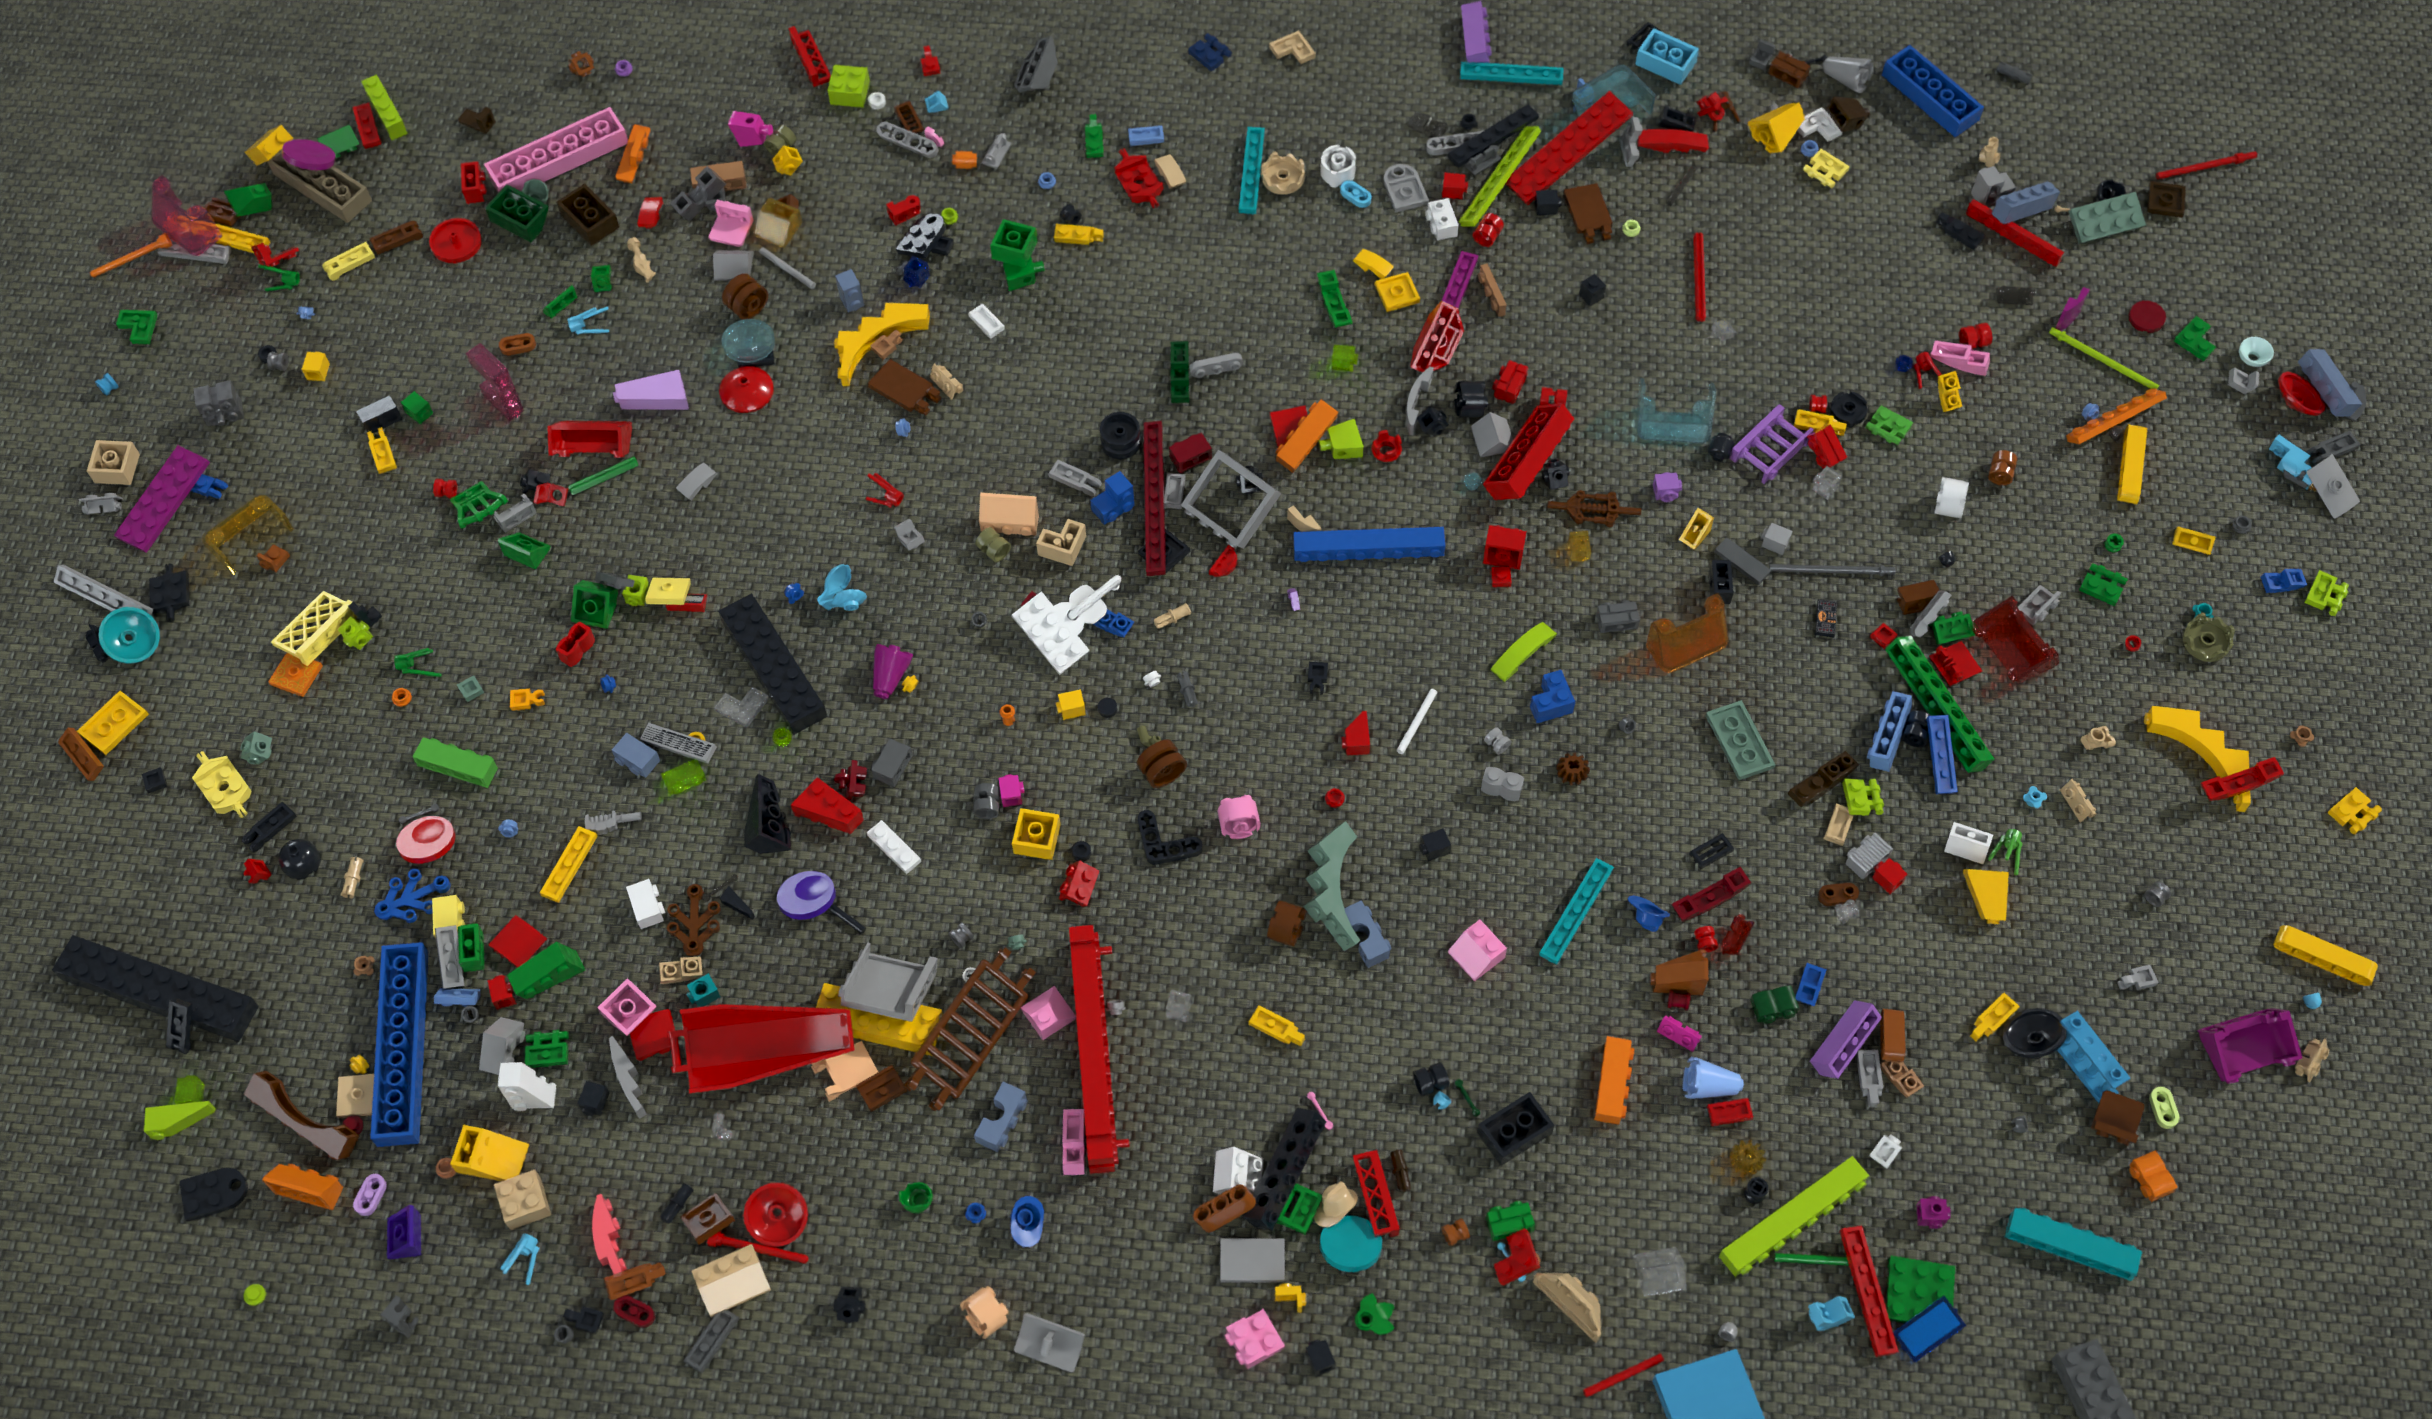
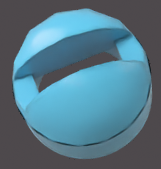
M2320 993L2303 997L2305 1005L2310 1009H2316L2322 1003Z
M1441 1091L1433 1098L1434 1106L1437 1103L1440 1104L1438 1109H1445L1452 1102Z

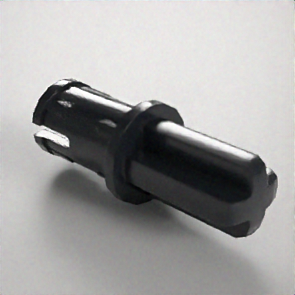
M683 1183L676 1195L669 1199L670 1203L661 1214L660 1219L670 1224L680 1209H684L683 1205L691 1193L694 1192V1189Z

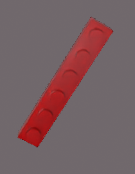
M1972 199L1969 203L1966 215L2055 267L2060 264L2064 255L2062 250L2014 222L2002 224L1992 215V209L1975 199Z
M1863 1227L1842 1228L1840 1235L1875 1357L1896 1354L1899 1351Z

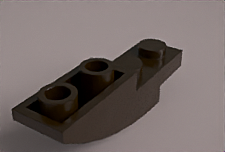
M1844 751L1821 766L1816 773L1791 788L1788 795L1802 808L1809 802H1815L1854 771L1859 764Z

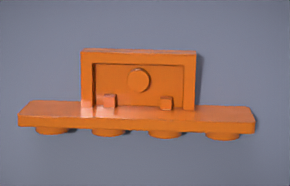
M633 125L616 174V180L633 183L639 163L643 160L644 149L648 146V137L651 131L649 127Z

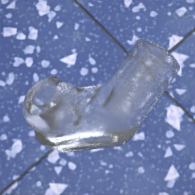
M715 1113L712 1133L720 1141H730L733 1133L723 1126L724 1114Z

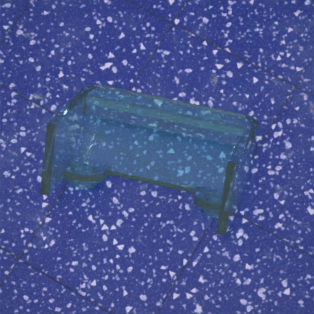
M1618 65L1573 92L1572 101L1578 117L1608 91H1611L1627 107H1634L1640 104L1649 114L1653 113L1656 94L1626 65Z
M1640 378L1637 402V433L1641 439L1687 443H1706L1709 441L1712 433L1716 399L1714 383H1710L1708 400L1696 401L1692 407V413L1655 411L1656 403L1654 399L1645 396L1644 378Z

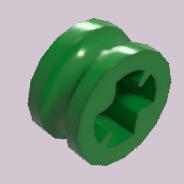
M2115 533L2110 534L2105 541V548L2113 553L2120 551L2124 544L2123 537Z

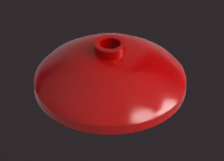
M753 366L739 367L730 371L722 379L719 386V395L722 403L728 409L738 413H751L763 408L771 400L774 392L773 382L769 374Z
M2284 372L2279 376L2278 386L2281 395L2290 408L2310 416H2318L2324 412V401L2321 399L2319 392L2307 380L2292 372Z
M780 1182L768 1183L757 1188L748 1198L744 1208V1223L748 1232L755 1240L767 1246L778 1247L793 1242L802 1234L808 1220V1207L802 1194L794 1187ZM779 1208L781 1214L776 1215L774 1209Z

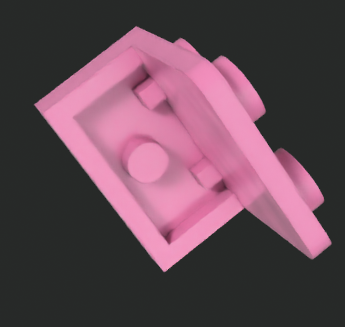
M717 200L715 208L718 217L709 234V239L741 247L753 223L751 208L746 205Z

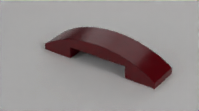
M1738 867L1725 874L1723 879L1692 896L1687 895L1672 903L1671 906L1681 921H1686L1731 899L1747 888L1751 881L1743 869Z

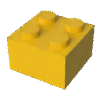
M1020 808L1012 841L1013 853L1052 860L1061 826L1059 814Z

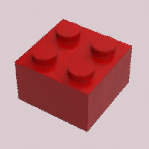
M1489 525L1483 564L1520 570L1527 531L1517 528H1504L1499 525Z

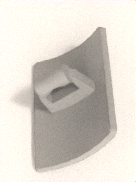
M2333 454L2306 471L2333 518L2339 517L2360 502Z
M1025 1313L1014 1352L1073 1373L1080 1356L1085 1335L1073 1329Z

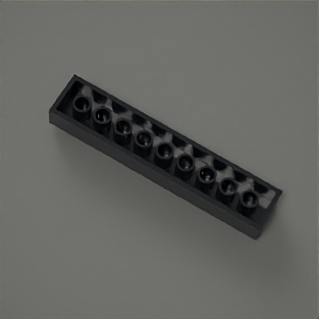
M74 935L71 936L52 968V971L63 981L168 1017L169 1001L174 997L192 1003L191 1026L240 1042L259 1007L250 996Z

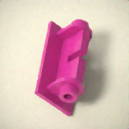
M1672 1016L1663 1017L1657 1032L1694 1052L1697 1043L1702 1038L1699 1031H1695L1688 1026L1684 1029L1682 1027L1683 1023L1672 1018Z

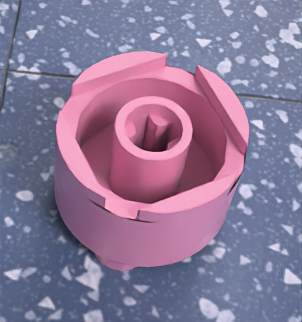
M1250 795L1221 800V805L1217 812L1221 832L1225 837L1227 834L1230 835L1231 839H1243L1251 836L1252 831L1255 829L1257 831L1260 829L1261 824L1257 805Z

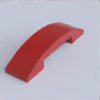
M2272 757L2256 763L2254 767L2223 778L2218 776L2201 782V786L2210 801L2221 800L2263 786L2283 776L2284 772L2277 759Z

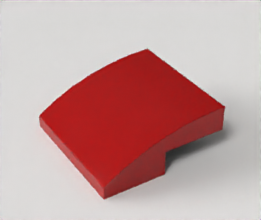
M1305 405L1270 412V420L1277 448L1281 444H1286L1288 441L1286 438L1290 432L1298 429V423L1303 416H1308Z
M515 915L488 946L503 959H507L518 968L537 952L546 942L547 938Z
M669 1009L649 1014L630 1033L636 1060L642 1061L656 1053L663 1055L671 1051L670 1038H668L667 1032L675 1031Z

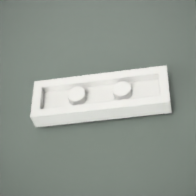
M882 820L867 832L868 837L905 874H908L921 863V858Z

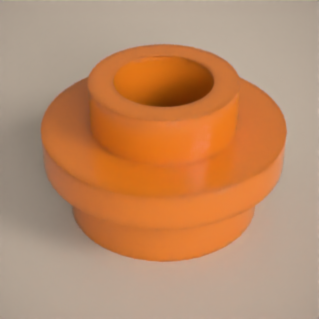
M398 688L392 694L393 703L399 707L408 705L412 699L410 691L404 688Z

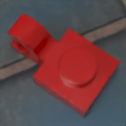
M930 45L923 46L925 58L921 59L923 75L941 74L937 56L932 57Z

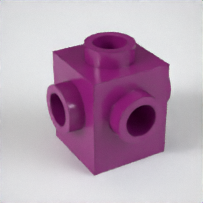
M1930 1196L1926 1199H1920L1916 1204L1918 1226H1929L1931 1229H1939L1950 1219L1951 1211L1950 1207L1947 1206L1946 1199Z

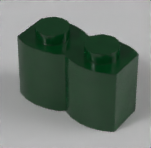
M1792 986L1761 991L1752 994L1750 999L1757 1022H1764V1024L1772 1023L1776 1018L1790 1019L1799 1010Z

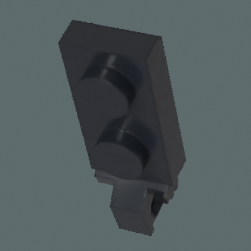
M1942 212L1937 218L1936 223L1942 226L1945 230L1944 233L1972 250H1975L1985 238L1984 234L1956 217H1950V215Z

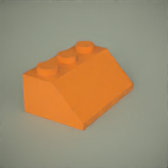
M288 1164L287 1166L277 1165L262 1180L277 1195L329 1210L334 1209L343 1189L337 1177L332 1175L320 1176L318 1172L311 1169L303 1171L293 1164Z

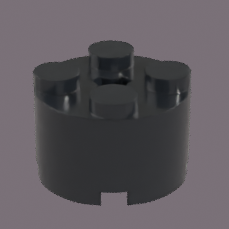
M1457 381L1454 393H1457V399H1454L1456 415L1459 416L1458 418L1484 416V407L1488 406V398L1484 396V381Z

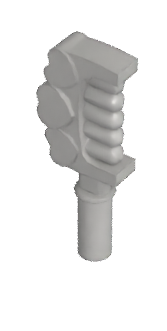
M612 811V814L600 815L599 817L585 815V829L598 835L607 834L608 831L612 832L618 829V823L642 820L641 812L617 815L615 811Z

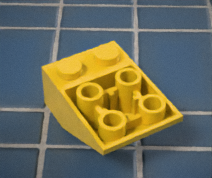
M463 1125L450 1165L456 1173L504 1181L520 1175L529 1144L483 1128Z

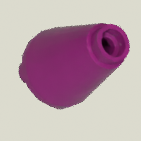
M876 644L873 669L874 696L888 699L889 695H892L912 661V653L901 652L900 647L895 645H889L888 648L884 645Z

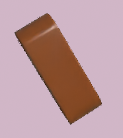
M1883 1008L1880 1020L1881 1060L1904 1062L1906 1051L1904 1011Z
M1239 1184L1199 1206L1194 1211L1193 1219L1205 1232H1213L1250 1211L1255 1206L1256 1199L1244 1185Z

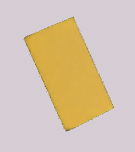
M2176 527L2172 545L2210 555L2216 537Z

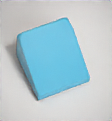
M939 91L925 99L928 113L948 109L946 97Z

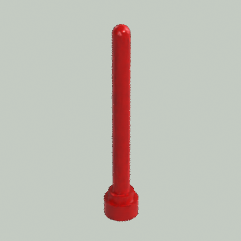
M721 1231L714 1234L707 1241L708 1246L715 1248L726 1245L742 1249L752 1244L757 1253L800 1263H807L809 1260L808 1256L726 1237Z

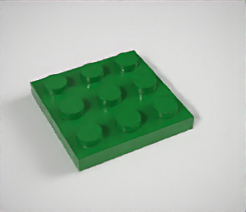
M1890 1256L1886 1295V1310L1889 1320L1912 1324L1941 1302H1945L1953 1313L1955 1266Z

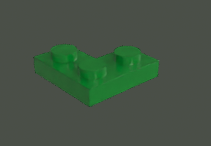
M120 310L116 325L118 329H132L130 336L132 344H150L158 315L156 311Z
M2198 316L2174 340L2175 343L2202 361H2205L2216 348L2215 345L2203 338L2210 330L2211 325Z

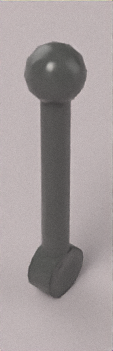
M433 804L431 808L407 817L401 816L399 822L404 824L407 820L423 814L438 812L439 806L438 804Z

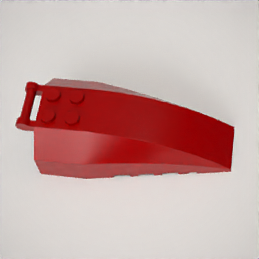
M736 1004L710 1005L680 1009L683 1030L667 1032V1036L670 1038L673 1062L671 1073L688 1071L689 1093L733 1088L855 1051L850 1009ZM679 1036H684L687 1065H681Z

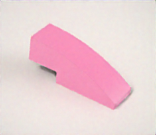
M1941 341L1934 342L1931 352L1932 358L1950 367L1977 375L1986 376L1990 363V353L1973 351L1970 345Z
M1084 1109L1063 1110L1064 1175H1085Z

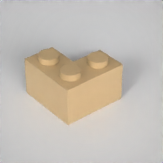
M1067 519L1061 534L1043 528L1036 543L1038 556L1073 566L1086 538L1085 524Z

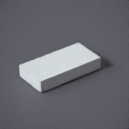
M983 303L968 313L969 317L990 339L1005 330L1004 325Z

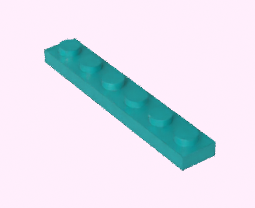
M1461 61L1460 79L1562 85L1563 67Z
M1247 128L1239 213L1256 214L1265 128Z
M1598 858L1595 859L1541 949L1539 956L1556 965L1558 964L1613 872V866Z

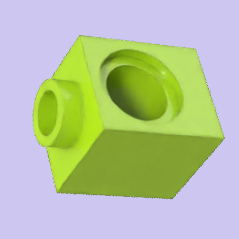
M628 575L627 578L634 580L633 588L626 587V590H623L622 594L626 604L644 606L650 586L647 577Z

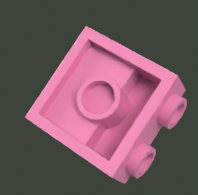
M1264 1309L1226 1327L1227 1334L1224 1335L1230 1347L1234 1345L1237 1351L1235 1356L1240 1365L1245 1364L1247 1369L1285 1349L1283 1341Z

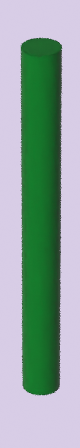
M1774 1254L1775 1262L1849 1266L1847 1257Z

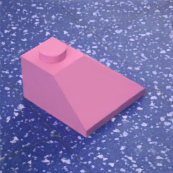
M1055 986L1021 1007L1022 1012L1042 1040L1076 1020V1015Z

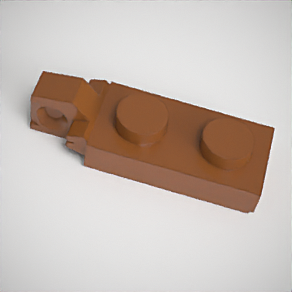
M661 1262L653 1265L647 1263L604 1278L608 1298L614 1300L652 1286L655 1278L666 1275L664 1266Z

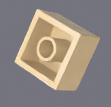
M96 440L87 472L94 483L131 485L140 454L133 442Z
M536 1170L494 1184L504 1222L510 1230L551 1216L541 1177Z

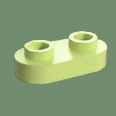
M2157 1087L2151 1092L2149 1100L2158 1125L2165 1129H2171L2179 1122V1113L2172 1093L2165 1087ZM2157 1097H2160L2163 1102H2159ZM2163 1117H2167L2169 1122L2165 1121Z

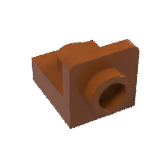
M273 544L265 555L258 553L256 556L262 568L277 572L290 557V554Z

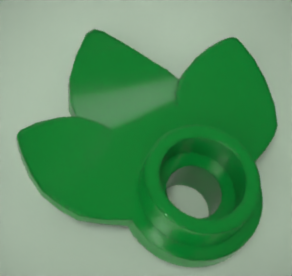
M1373 1293L1365 1296L1360 1303V1311L1355 1316L1357 1328L1362 1331L1371 1330L1378 1335L1392 1332L1394 1326L1388 1320L1393 1313L1394 1305L1387 1302L1377 1303ZM1363 1318H1368L1370 1322L1368 1324H1364L1361 1320Z

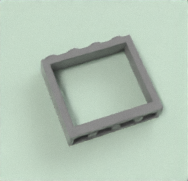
M1218 450L1181 506L1186 509L1184 512L1192 518L1194 516L1198 517L1201 525L1206 528L1209 526L1213 528L1215 535L1220 538L1223 536L1227 538V543L1235 549L1237 546L1244 549L1282 493L1226 453ZM1222 462L1267 493L1237 538L1193 507Z

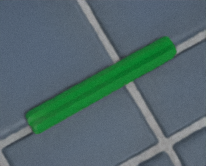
M632 456L568 486L569 491L572 495H575L637 467L638 462Z

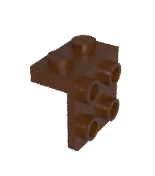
M2106 1090L2102 1093L2091 1129L2095 1130L2098 1136L2117 1138L2116 1142L2126 1146H2129L2130 1143L2134 1144L2139 1136L2136 1132L2145 1106L2139 1101Z

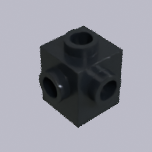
M1429 407L1416 418L1422 431L1433 436L1440 435L1449 426L1445 413Z
M1552 459L1543 465V470L1541 471L1542 479L1550 490L1569 486L1567 476L1570 475L1566 464L1559 459Z
M1244 466L1263 480L1262 473H1258L1257 467ZM1241 474L1236 475L1237 487L1240 486L1242 493L1251 494L1260 491L1259 487L1246 480Z
M840 1288L837 1299L834 1300L833 1308L834 1312H837V1321H844L846 1323L859 1322L860 1316L865 1313L866 1301H862V1288Z

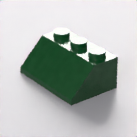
M506 184L485 207L490 222L532 243L543 230L549 206Z

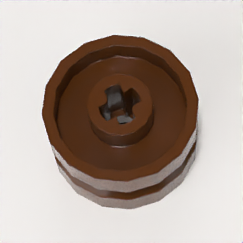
M745 273L734 277L726 285L722 294L723 304L742 320L754 318L761 312L768 300V291L749 274Z
M1165 739L1156 742L1143 751L1137 760V767L1146 775V780L1151 787L1161 788L1174 782L1182 775L1187 767V761L1182 754L1178 753V749L1173 741Z

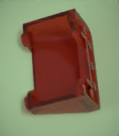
M2011 596L1973 621L1975 628L1972 630L1978 638H1982L2006 668L2009 679L2013 683L2016 681L2020 684L2059 665V654L2053 647L2050 648L2048 643L2045 644L2026 620L2024 613L2016 606L2018 602Z

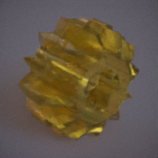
M1751 1139L1747 1144L1744 1140H1741L1739 1145L1735 1144L1733 1146V1151L1730 1153V1158L1733 1159L1731 1160V1165L1737 1166L1736 1172L1743 1170L1744 1176H1747L1748 1172L1756 1175L1757 1170L1761 1171L1763 1169L1762 1164L1766 1162V1158L1763 1157L1765 1150H1759L1760 1143H1757L1755 1146L1752 1145Z

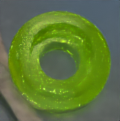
M784 727L777 728L772 736L773 742L778 746L788 745L792 740L790 730Z

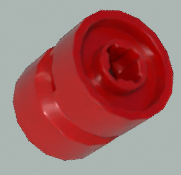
M1493 213L1485 214L1473 232L1474 240L1484 247H1491L1504 228L1502 219Z
M1986 322L1976 324L1974 327H1962L1959 330L1960 344L1970 345L1972 349L1977 348V346L1981 348L1992 344V331Z
M1542 387L1539 406L1549 405V396H1554L1553 404L1563 403L1566 407L1568 390L1557 389L1553 391L1552 388Z

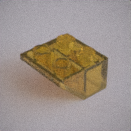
M769 197L760 209L754 236L785 248L802 224L800 210Z

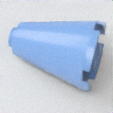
M1691 1057L1688 1060L1691 1064L1689 1068L1685 1067L1683 1075V1091L1688 1093L1685 1095L1686 1098L1697 1099L1737 1095L1739 1091H1742L1744 1082L1739 1074L1697 1057Z

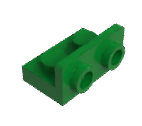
M1962 611L1952 613L1951 618L1945 619V616H1939L1932 624H1928L1929 627L1932 626L1937 645L1975 636L1970 613L1964 615Z

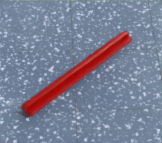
M1696 232L1693 237L1695 314L1697 322H1704L1706 318L1704 239L1702 233Z

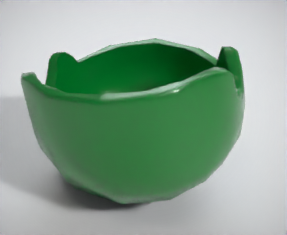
M908 1183L905 1190H900L899 1201L906 1211L913 1214L921 1213L931 1205L933 1193L925 1183Z

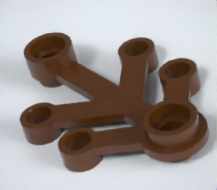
M692 884L687 889V895L690 899V919L681 912L677 904H670L667 908L671 917H675L690 930L689 937L680 931V927L676 922H670L667 925V931L684 944L683 950L686 955L696 957L702 953L704 949L703 943L720 930V924L717 920L712 919L707 923L708 928L699 936L698 930L714 915H717L721 911V907L718 902L712 901L708 904V910L699 917V901L704 897V891L699 884ZM698 889L696 893H691L692 890ZM713 906H717L716 910H711ZM676 908L677 911L672 913L671 910ZM716 924V925H717L716 928H714V929L710 928L711 925ZM672 927H677L675 931H670ZM692 944H696L695 948H690Z

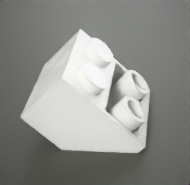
M1236 1147L1216 1151L1213 1192L1222 1194L1232 1187L1242 1184L1253 1195L1262 1178L1263 1158Z

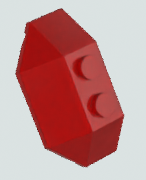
M1441 301L1429 314L1413 348L1411 368L1423 373L1429 367H1434L1435 371L1449 364L1464 333L1457 307Z

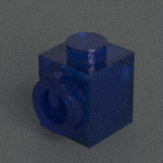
M912 256L903 268V279L910 287L916 286L921 288L930 277L928 263L917 257Z

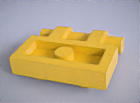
M2355 787L2328 811V814L2342 826L2350 823L2352 825L2349 828L2350 832L2356 834L2358 831H2363L2367 827V823L2374 821L2379 816L2378 814L2382 811V808L2378 805L2369 808L2367 805L2371 800ZM2360 812L2364 816L2357 818L2356 815Z

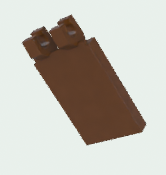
M1598 184L1564 189L1563 195L1578 234H1584L1587 244L1594 243L1595 230L1601 231L1604 241L1611 240L1610 234H1612L1611 227L1613 222Z
M891 359L868 382V387L909 412L915 409L925 416L930 412V409L928 408L929 403L923 400L926 396L935 403L941 400V396H939L940 391L934 388L931 382Z

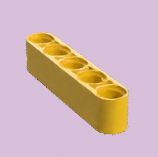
M2130 424L2126 427L2117 501L2138 504L2143 476L2147 437L2146 427Z
M2288 925L2280 926L2274 942V947L2279 951L2363 986L2372 985L2378 965L2370 959Z

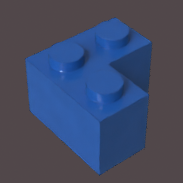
M1120 471L1105 480L1106 491L1090 500L1091 510L1104 525L1108 522H1113L1119 515L1129 512L1134 507L1133 485Z
M1562 670L1544 674L1541 683L1544 693L1532 696L1530 709L1536 723L1571 714L1575 706V700Z

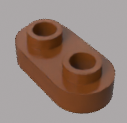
M529 333L508 336L499 342L501 353L507 356L530 352L536 347L535 338Z

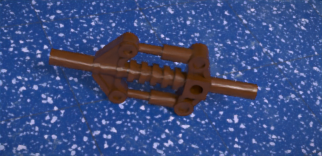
M1583 490L1577 491L1567 502L1548 501L1547 506L1550 509L1566 510L1577 524H1581L1583 521L1605 524L1607 527L1614 526L1618 514L1641 516L1642 508L1620 507L1615 492L1592 495L1585 494ZM1585 498H1590L1598 501H1607L1608 506L1599 503L1598 505L1596 503L1586 504V502L1581 504V502ZM1580 511L1584 513L1585 511H1587V513L1597 512V514H1600V512H1602V514L1607 513V516H1594V518L1584 517Z

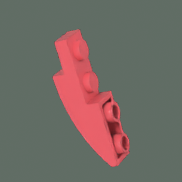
M599 1194L595 1201L592 1219L594 1246L602 1266L610 1264L613 1274H617L627 1270L623 1258L619 1259L616 1253L620 1249L615 1239L620 1237L617 1230L621 1228L617 1218H612L610 1212L613 1211L610 1200H605L602 1194Z

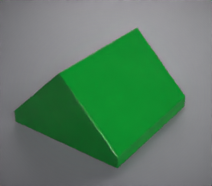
M520 532L499 538L498 540L505 557L535 570L551 547Z

